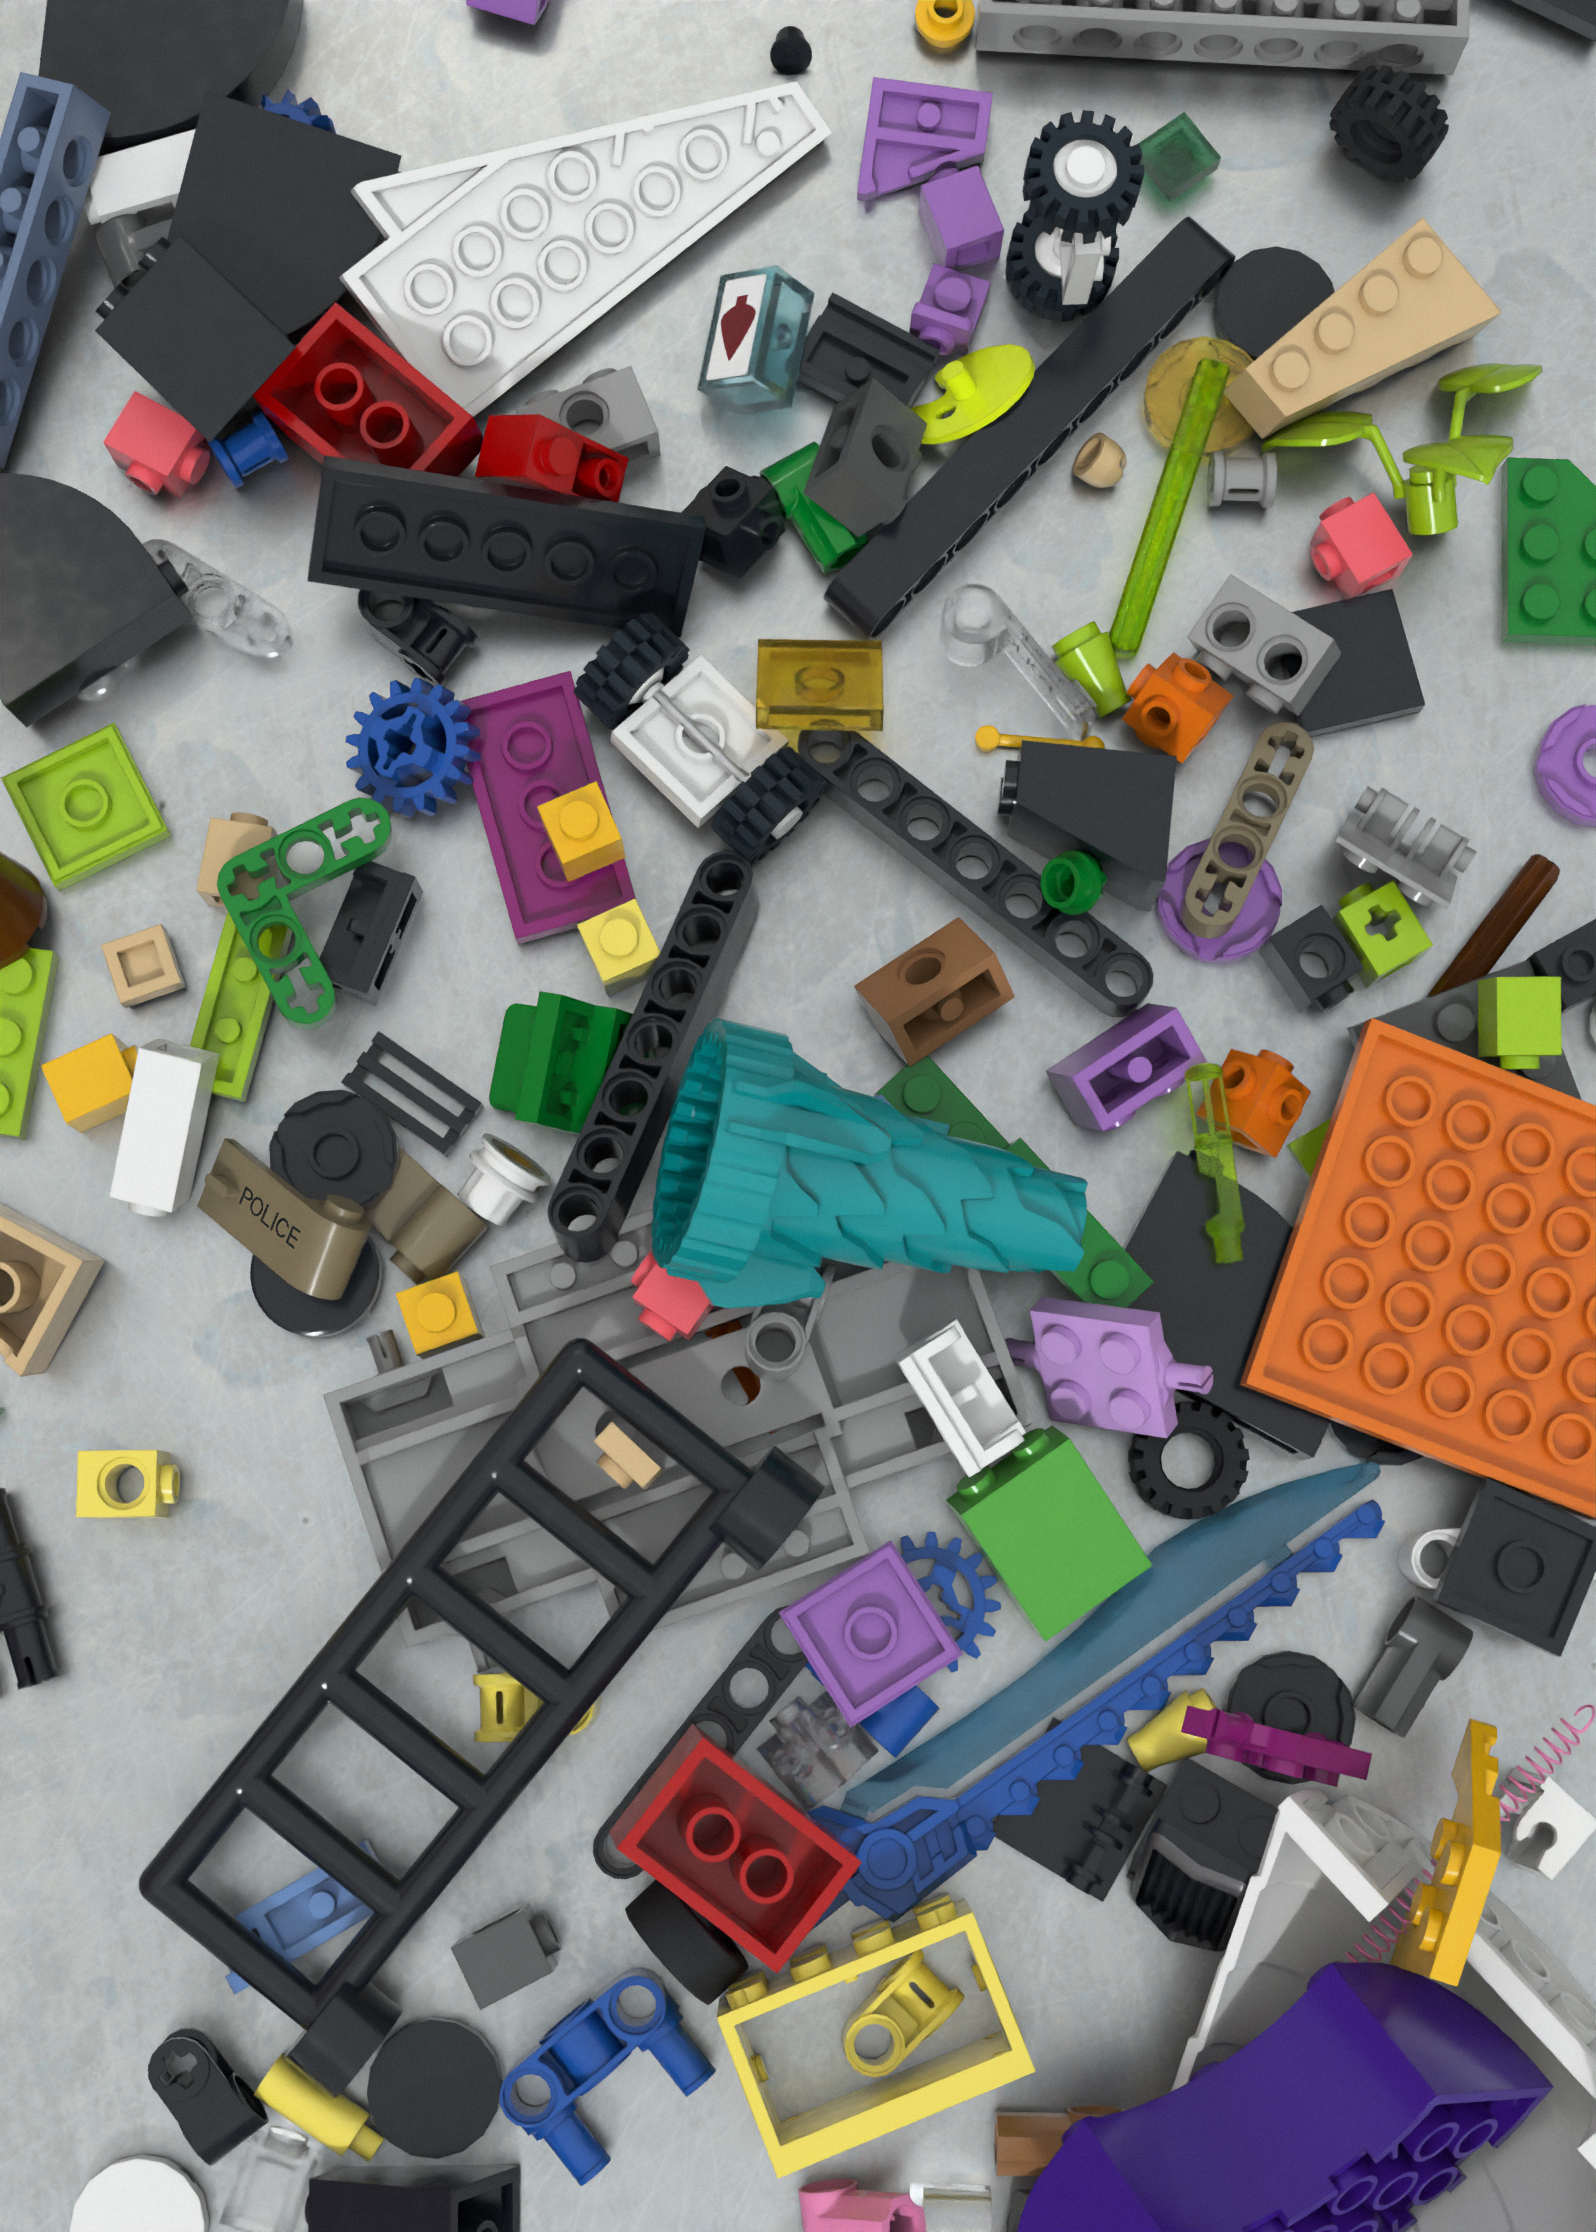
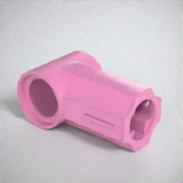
M855 2179L817 2181L806 2184L798 2189L803 2232H926L923 2207L917 2206L911 2200L909 2193L859 2190L858 2181Z

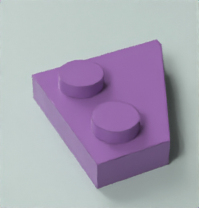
M873 77L857 200L868 201L929 180L932 176L943 170L961 169L984 161L993 93Z

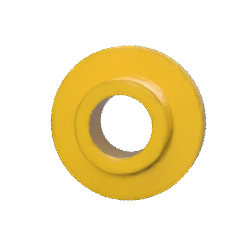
M918 0L915 9L916 27L926 41L936 47L947 48L958 44L969 35L974 25L975 8L972 0ZM947 9L955 14L952 17L943 18L938 16L935 11Z

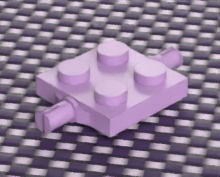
M1041 1297L1030 1309L1035 1342L1015 1340L1013 1338L1005 1339L1014 1365L1035 1368L1039 1372L1043 1380L1049 1417L1053 1421L1168 1438L1178 1425L1174 1403L1175 1390L1180 1389L1208 1394L1213 1384V1374H1211L1213 1370L1210 1366L1177 1363L1173 1359V1355L1164 1341L1160 1312Z

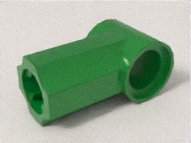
M813 441L764 468L759 474L776 491L782 519L785 521L791 519L804 544L808 547L823 574L830 571L837 572L843 569L869 543V540L865 534L858 538L803 493L820 447Z

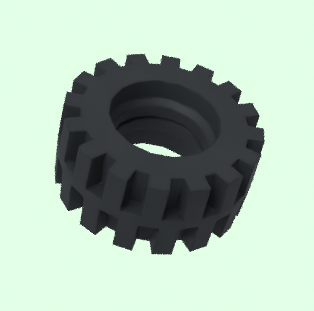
M1375 65L1368 66L1364 71H1360L1332 109L1330 114L1332 119L1329 122L1330 129L1337 132L1334 136L1337 144L1346 146L1345 154L1351 160L1355 158L1360 160V167L1367 172L1372 168L1377 171V177L1387 180L1391 175L1395 182H1403L1406 177L1412 180L1421 173L1445 139L1449 129V125L1445 124L1448 116L1445 110L1437 108L1440 100L1435 94L1428 95L1424 91L1427 86L1420 80L1416 83L1409 80L1410 74L1403 70L1395 74L1391 66L1382 65L1378 70Z
M1178 1402L1175 1403L1178 1425L1168 1438L1134 1434L1131 1448L1128 1450V1462H1130L1131 1471L1129 1475L1131 1482L1135 1484L1139 1491L1138 1495L1144 1502L1149 1503L1155 1511L1177 1519H1200L1225 1509L1224 1507L1233 1502L1240 1494L1239 1490L1242 1484L1246 1482L1249 1472L1246 1471L1247 1461L1250 1460L1249 1449H1245L1242 1440L1245 1437L1241 1429L1233 1425L1230 1421L1232 1418L1225 1412H1219L1212 1405L1206 1403ZM1191 1433L1200 1436L1210 1445L1214 1453L1215 1466L1213 1473L1205 1484L1197 1488L1186 1489L1175 1485L1167 1478L1162 1469L1161 1456L1164 1446L1172 1437L1178 1434Z

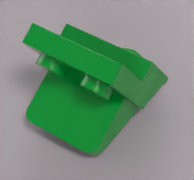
M542 991L539 992L537 1006L519 1003L510 1005L504 1016L489 1093L491 1106L498 1110L516 1113L515 1120L579 1135L633 1014L617 1008L593 1005L562 994ZM652 1049L647 1052L644 1058L657 1059L655 1050ZM640 1102L627 1104L621 1109L619 1114L626 1116L637 1114L643 1110L646 1104Z

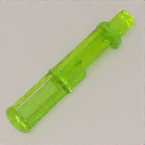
M1200 1063L1189 1067L1184 1073V1079L1187 1085L1199 1173L1214 1178L1219 1213L1206 1222L1205 1228L1207 1234L1214 1238L1217 1263H1229L1243 1259L1240 1234L1244 1231L1245 1227L1232 1146L1233 1138L1230 1132L1222 1077L1223 1070L1214 1063ZM1219 1078L1226 1125V1131L1216 1132L1209 1087V1080ZM1201 1081L1208 1133L1197 1134L1190 1082Z

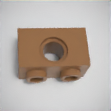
M960 917L854 985L875 1029L909 1067L1015 998L995 952Z

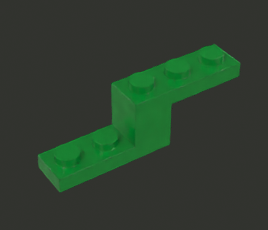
M928 1055L911 1067L907 1064L874 1094V1096L882 1094L902 1114L949 1124V1136L1004 1149L1030 1162L1034 1167L1050 1170L1021 1137L1009 1144ZM1088 1210L1081 1239L1082 1248L1085 1252L1078 1267L1074 1272L1050 1270L1079 1302L1127 1308L1154 1283Z

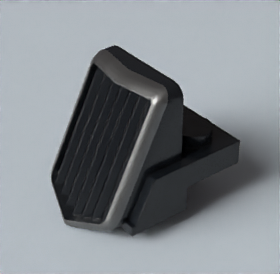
M1186 1757L1139 1843L1126 1876L1133 1881L1132 1898L1135 1904L1170 1941L1215 1952L1225 1951L1250 1878L1259 1870L1278 1809Z

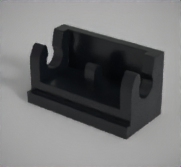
M369 861L354 869L353 879L319 959L332 982L334 990L376 1006L423 890L415 876Z

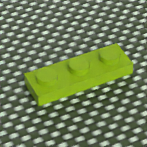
M228 911L190 1046L219 1053L211 1094L246 1102L274 998ZM276 925L269 927L259 938L260 951L263 955L272 959L286 957L293 932L285 926ZM273 974L272 977L275 982H279L281 974Z
M30 948L21 959L0 970V1137L26 1140L59 956L54 951Z

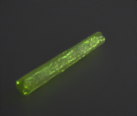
M1204 358L1198 362L1110 629L1109 637L1113 649L1117 653L1135 656L1140 649L1230 374L1229 367L1219 361Z

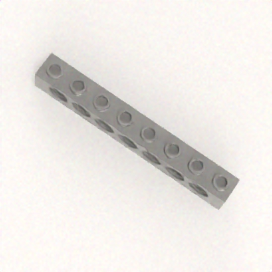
M978 0L975 50L1365 70L1368 66L1375 65L1379 70L1382 65L1391 66L1393 72L1403 70L1407 73L1453 75L1469 39L1470 0Z

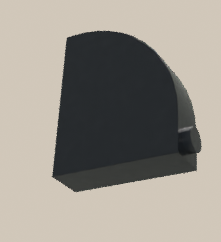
M47 0L38 76L73 84L111 112L98 155L100 157L196 129L206 90L258 107L261 104L263 93L267 96L270 94L282 76L293 53L299 34L304 0Z
M206 90L167 240L173 244L179 236H183L280 329L290 336L317 320L335 302H338L347 292V288L339 277L372 252L376 245L380 231L350 191L360 182L402 173L398 171L402 156Z
M0 473V700L27 728L192 619L193 616L180 598L190 590L169 559L158 565L131 529L106 506L76 488L51 479L25 474Z
M1191 1150L1188 1156L1177 1151L1168 1161L1123 1246V1249L1154 1281L1127 1308L1160 1312L1164 1341L1177 1363L1210 1366L1212 1368L1213 1384L1208 1394L1176 1389L1175 1392L1195 1403H1206L1212 1405L1219 1412H1225L1232 1418L1230 1421L1235 1425L1302 1461L1314 1458L1328 1428L1330 1419L1239 1385L1293 1228L1274 1208L1258 1195L1222 1175L1225 1167L1216 1159L1196 1150Z

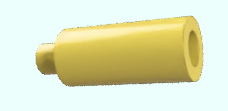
M282 2053L260 2083L254 2096L340 2157H343L349 2148L370 2162L385 2139L365 2125L370 2114L342 2094L333 2100L283 2059L285 2054Z

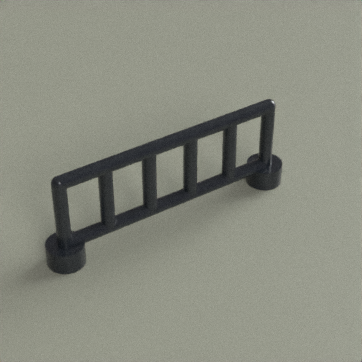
M575 1338L568 1341L144 1869L139 1878L140 1894L147 1902L304 2029L283 2059L333 2100L336 2099L369 2060L403 2012L400 2006L371 1984V1980L723 1543L756 1571H759L808 1513L822 1493L825 1485L775 1445L755 1468L751 1470L592 1341L585 1338ZM583 1387L712 1490L654 1564L525 1461L526 1457ZM498 1492L628 1596L570 1669H567L440 1566ZM413 1598L417 1599L542 1701V1704L485 1775L356 1671ZM329 1703L458 1806L457 1810L401 1879L272 1775ZM245 1808L374 1912L317 1984L188 1880Z

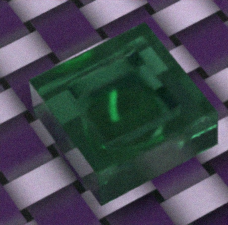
M1185 112L1139 143L1143 153L1140 165L1144 164V170L1169 202L1217 170L1221 160L1220 155Z

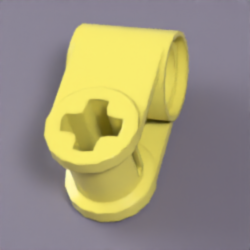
M507 1672L473 1674V1685L480 1688V1728L474 1731V1742L512 1741L542 1704V1701ZM600 1696L569 1735L584 1731L595 1722L601 1709L602 1701Z
M921 1949L903 1956L883 1977L875 1991L849 2016L843 2025L841 2034L843 2051L852 2067L862 2075L880 2077L895 2070L923 2039L933 2034L954 2013L964 1999L965 1995L958 1988L950 1990L923 1962L925 1953ZM910 1982H915L931 1999L930 2003H925L909 1986ZM871 2024L884 2026L889 2030L891 2037L890 2046L886 2053L876 2059L861 2057L856 2053L854 2046L855 2038L859 2031Z

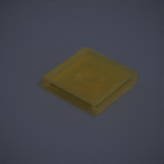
M758 639L756 729L883 731L882 641Z

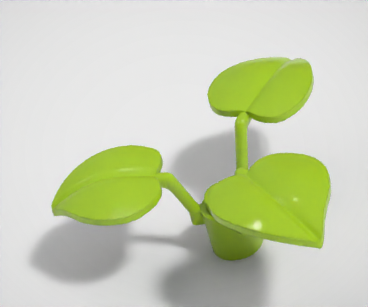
M1488 363L1461 368L1441 377L1438 381L1439 390L1456 392L1449 439L1446 443H1427L1404 451L1402 453L1403 462L1416 465L1409 469L1410 478L1407 480H1403L1378 426L1372 424V414L1331 411L1313 414L1272 434L1263 443L1261 452L1263 455L1264 452H1268L1276 446L1318 447L1337 445L1358 437L1367 439L1373 443L1393 486L1394 499L1405 498L1408 532L1414 535H1433L1448 532L1458 527L1455 487L1457 486L1456 474L1489 485L1499 464L1514 449L1513 438L1509 436H1461L1466 403L1477 393H1500L1533 381L1543 373L1542 365Z

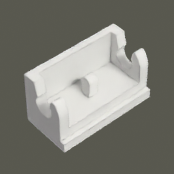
M956 1318L893 1356L959 1465L969 1478L1024 1441L1022 1435L1026 1431Z
M1517 1768L1510 1773L1521 1785L1533 1790L1531 1783ZM1525 1771L1534 1778L1542 1781V1778L1539 1774ZM1544 1775L1545 1783L1540 1784L1533 1781L1536 1786V1793L1525 1791L1528 1797L1527 1802L1517 1801L1519 1806L1518 1812L1508 1810L1509 1813H1516L1519 1817L1513 1829L1514 1838L1505 1856L1518 1868L1553 1880L1596 1830V1819L1549 1776ZM1513 1782L1506 1788L1518 1798L1525 1799L1522 1792ZM1503 1792L1499 1797L1500 1801L1516 1809L1510 1797ZM1500 1806V1816L1504 1817L1506 1813Z

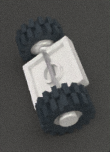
M1083 110L1080 122L1074 123L1072 112L1060 116L1057 128L1050 121L1042 128L1040 139L1035 137L1030 146L1022 190L1024 201L1030 200L1028 210L1023 215L1022 224L1017 222L1012 232L1006 258L1007 281H1013L1011 292L1015 299L1022 295L1025 297L1023 308L1030 313L1034 311L1036 306L1043 308L1041 317L1043 319L1052 321L1054 311L1062 312V321L1073 320L1076 310H1080L1082 316H1085L1092 312L1095 301L1100 305L1105 299L1109 287L1111 288L1119 260V248H1115L1118 239L1116 227L1118 223L1124 226L1130 218L1132 209L1135 208L1144 177V164L1140 165L1143 153L1139 143L1130 147L1133 133L1126 126L1118 133L1114 132L1113 128L1116 118L1105 114L1101 125L1093 123L1094 111Z
M653 613L641 614L637 620L634 618L629 621L624 631L618 630L611 636L612 641L606 647L604 645L600 647L596 652L598 655L596 659L589 661L583 670L586 673L578 677L575 683L577 687L574 689V694L610 730H613L610 743L697 828L702 826L717 812L714 817L715 821L711 824L712 830L736 853L744 856L750 864H754L757 859L761 860L764 858L769 850L773 851L780 845L781 840L785 836L788 837L795 830L794 827L798 822H802L808 816L809 809L816 806L820 800L819 797L825 792L827 781L793 748L788 746L789 739L702 655L682 670L684 667L682 664L689 657V648Z

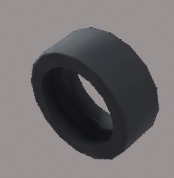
M654 1880L625 1908L629 1921L653 1954L690 1993L706 2005L714 2002L749 1968L744 1955L731 1937L657 1880Z

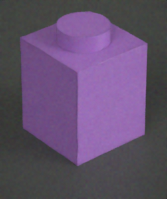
M978 165L962 171L955 168L943 170L932 176L927 183L920 186L918 215L939 265L956 271H962L1000 257L1004 228Z

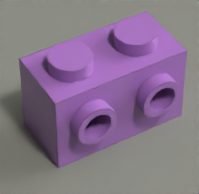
M1147 1003L1046 1070V1073L1077 1125L1099 1131H1110L1128 1122L1136 1114V1109L1154 1097L1163 1096L1180 1087L1187 1080V1075L1205 1064L1207 1060L1177 1007Z

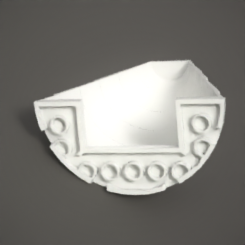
M1321 1789L1299 1790L1288 1796L1277 1807L1279 1810L1277 1811L1259 1870L1250 1878L1226 1952L1220 1960L1196 2034L1188 2039L1171 2092L1189 2083L1192 2076L1205 2065L1216 2061L1222 2063L1260 2035L1298 2001L1307 1991V1983L1310 1978L1323 1966L1337 1961L1353 1963L1348 1959L1345 1952L1351 1953L1359 1963L1369 1962L1367 1957L1354 1947V1943H1358L1370 1956L1378 1959V1952L1363 1938L1362 1934H1367L1377 1946L1387 1949L1388 1947L1384 1939L1371 1928V1924H1373L1386 1937L1396 1940L1394 1932L1380 1920L1379 1915H1383L1395 1928L1401 1930L1402 1922L1388 1910V1906L1393 1907L1401 1917L1405 1918L1407 1909L1396 1900V1897H1400L1411 1907L1413 1898L1405 1891V1887L1415 1894L1418 1885L1413 1881V1878H1417L1420 1882L1430 1885L1431 1880L1423 1874L1422 1869L1427 1870L1433 1876L1436 1867L1430 1862V1859H1432L1430 1857L1432 1843L1391 1815L1346 1794L1332 1806L1325 1804L1328 1798ZM1489 1890L1458 1986L1456 1987L1431 1978L1428 1979L1461 1997L1495 2023L1526 2053L1554 2088L1498 2148L1492 2147L1487 2141L1459 2166L1467 2178L1451 2193L1445 2191L1427 2204L1413 2206L1410 2211L1418 2221L1406 2232H1596V2004L1544 1943ZM1389 1942L1390 1952L1381 1951L1382 1961L1372 1960V1962L1391 1965L1390 1961L1396 1943Z

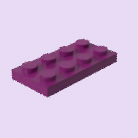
M571 671L460 701L468 705L472 710L468 718L463 722H468L480 728L481 735L468 741V748L480 753L481 760L466 762L470 776L474 779L472 782L517 944L578 928L577 924L636 899L625 859L567 882L538 812L537 806L596 781L611 813L580 702L574 694L575 685Z

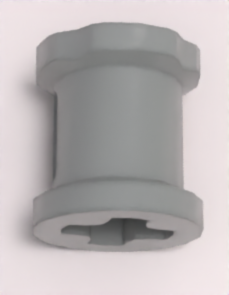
M1212 451L1209 458L1207 476L1209 506H1220L1222 501H1259L1262 508H1272L1277 483L1275 452H1264L1261 458L1225 457L1223 451Z

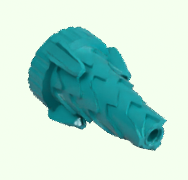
M716 1017L705 1026L702 1035L699 1036L695 1043L671 1110L661 1152L653 1201V1220L651 1225L652 1253L658 1266L666 1269L668 1275L697 1281L710 1304L721 1308L758 1307L786 1304L803 1298H820L826 1283L814 1267L821 1268L822 1258L882 1270L884 1261L937 1273H950L953 1265L977 1271L989 1270L1009 1273V1270L1041 1273L1044 1270L1074 1272L1085 1252L1082 1248L1081 1239L1087 1215L1085 1191L1088 1182L1081 1177L1034 1167L1023 1158L998 1147L949 1136V1124L902 1114L891 1105L884 1103V1099L842 1088L830 1079L827 1073L819 1071L793 1052L792 1044L789 1042V1037L786 1034Z

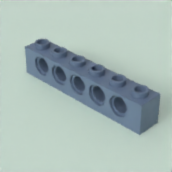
M24 72L19 74L0 138V468L3 469L5 468L111 115L110 111L73 84Z

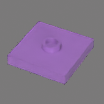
M892 1541L887 1542L779 1612L850 1728L964 1655Z

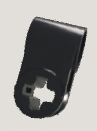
M361 589L358 593V607L368 634L396 655L411 671L434 687L437 684L441 686L447 681L444 676L445 672L465 647L473 648L479 641L478 636L464 621L448 609L436 605L431 600ZM397 600L403 603L405 607L402 613L395 619L387 621L373 616L376 606L383 601Z
M194 2027L181 2028L171 2033L152 2054L148 2064V2079L153 2090L159 2095L177 2120L184 2137L192 2149L208 2165H215L269 2122L266 2110L261 2101L254 2096L255 2092L235 2072L213 2039L205 2031ZM189 2053L195 2056L197 2063L190 2072L185 2070L176 2075L171 2070L170 2065L177 2056L181 2058Z

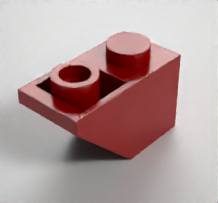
M540 414L489 415L474 477L487 482L619 502L629 458Z

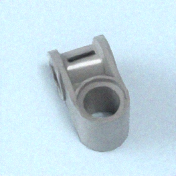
M827 1263L823 1268L814 1267L826 1283L820 1298H803L786 1304L755 1307L746 1334L744 1353L747 1365L755 1375L764 1380L779 1381L789 1378L798 1370L803 1361L815 1322L820 1320L837 1266ZM767 1332H782L792 1341L794 1351L784 1361L770 1362L762 1358L756 1348L758 1339Z

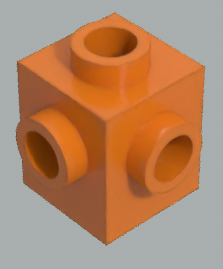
M1173 652L1157 669L1148 663L1141 670L1126 692L1134 701L1121 720L1131 726L1138 738L1146 745L1155 749H1162L1170 756H1177L1176 760L1182 764L1203 742L1234 695L1214 682L1204 666L1194 660L1181 658Z
M1231 1049L1218 1074L1215 1076L1196 1116L1228 1143L1276 1158L1294 1123L1299 1119L1311 1091L1291 1074L1294 1065L1282 1056L1261 1049L1257 1056Z

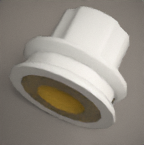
M484 1133L481 1138L482 1149L474 1150L469 1155L476 1168L457 1195L481 1217L496 1225L505 1226L522 1200L537 1203L539 1199V1192L537 1190L540 1186L550 1185L552 1179L540 1165L522 1151L501 1138Z

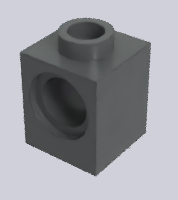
M529 1903L457 1940L451 1947L480 2010L551 1974L558 1965L554 1953L562 1949L557 1933L546 1913L535 1917Z

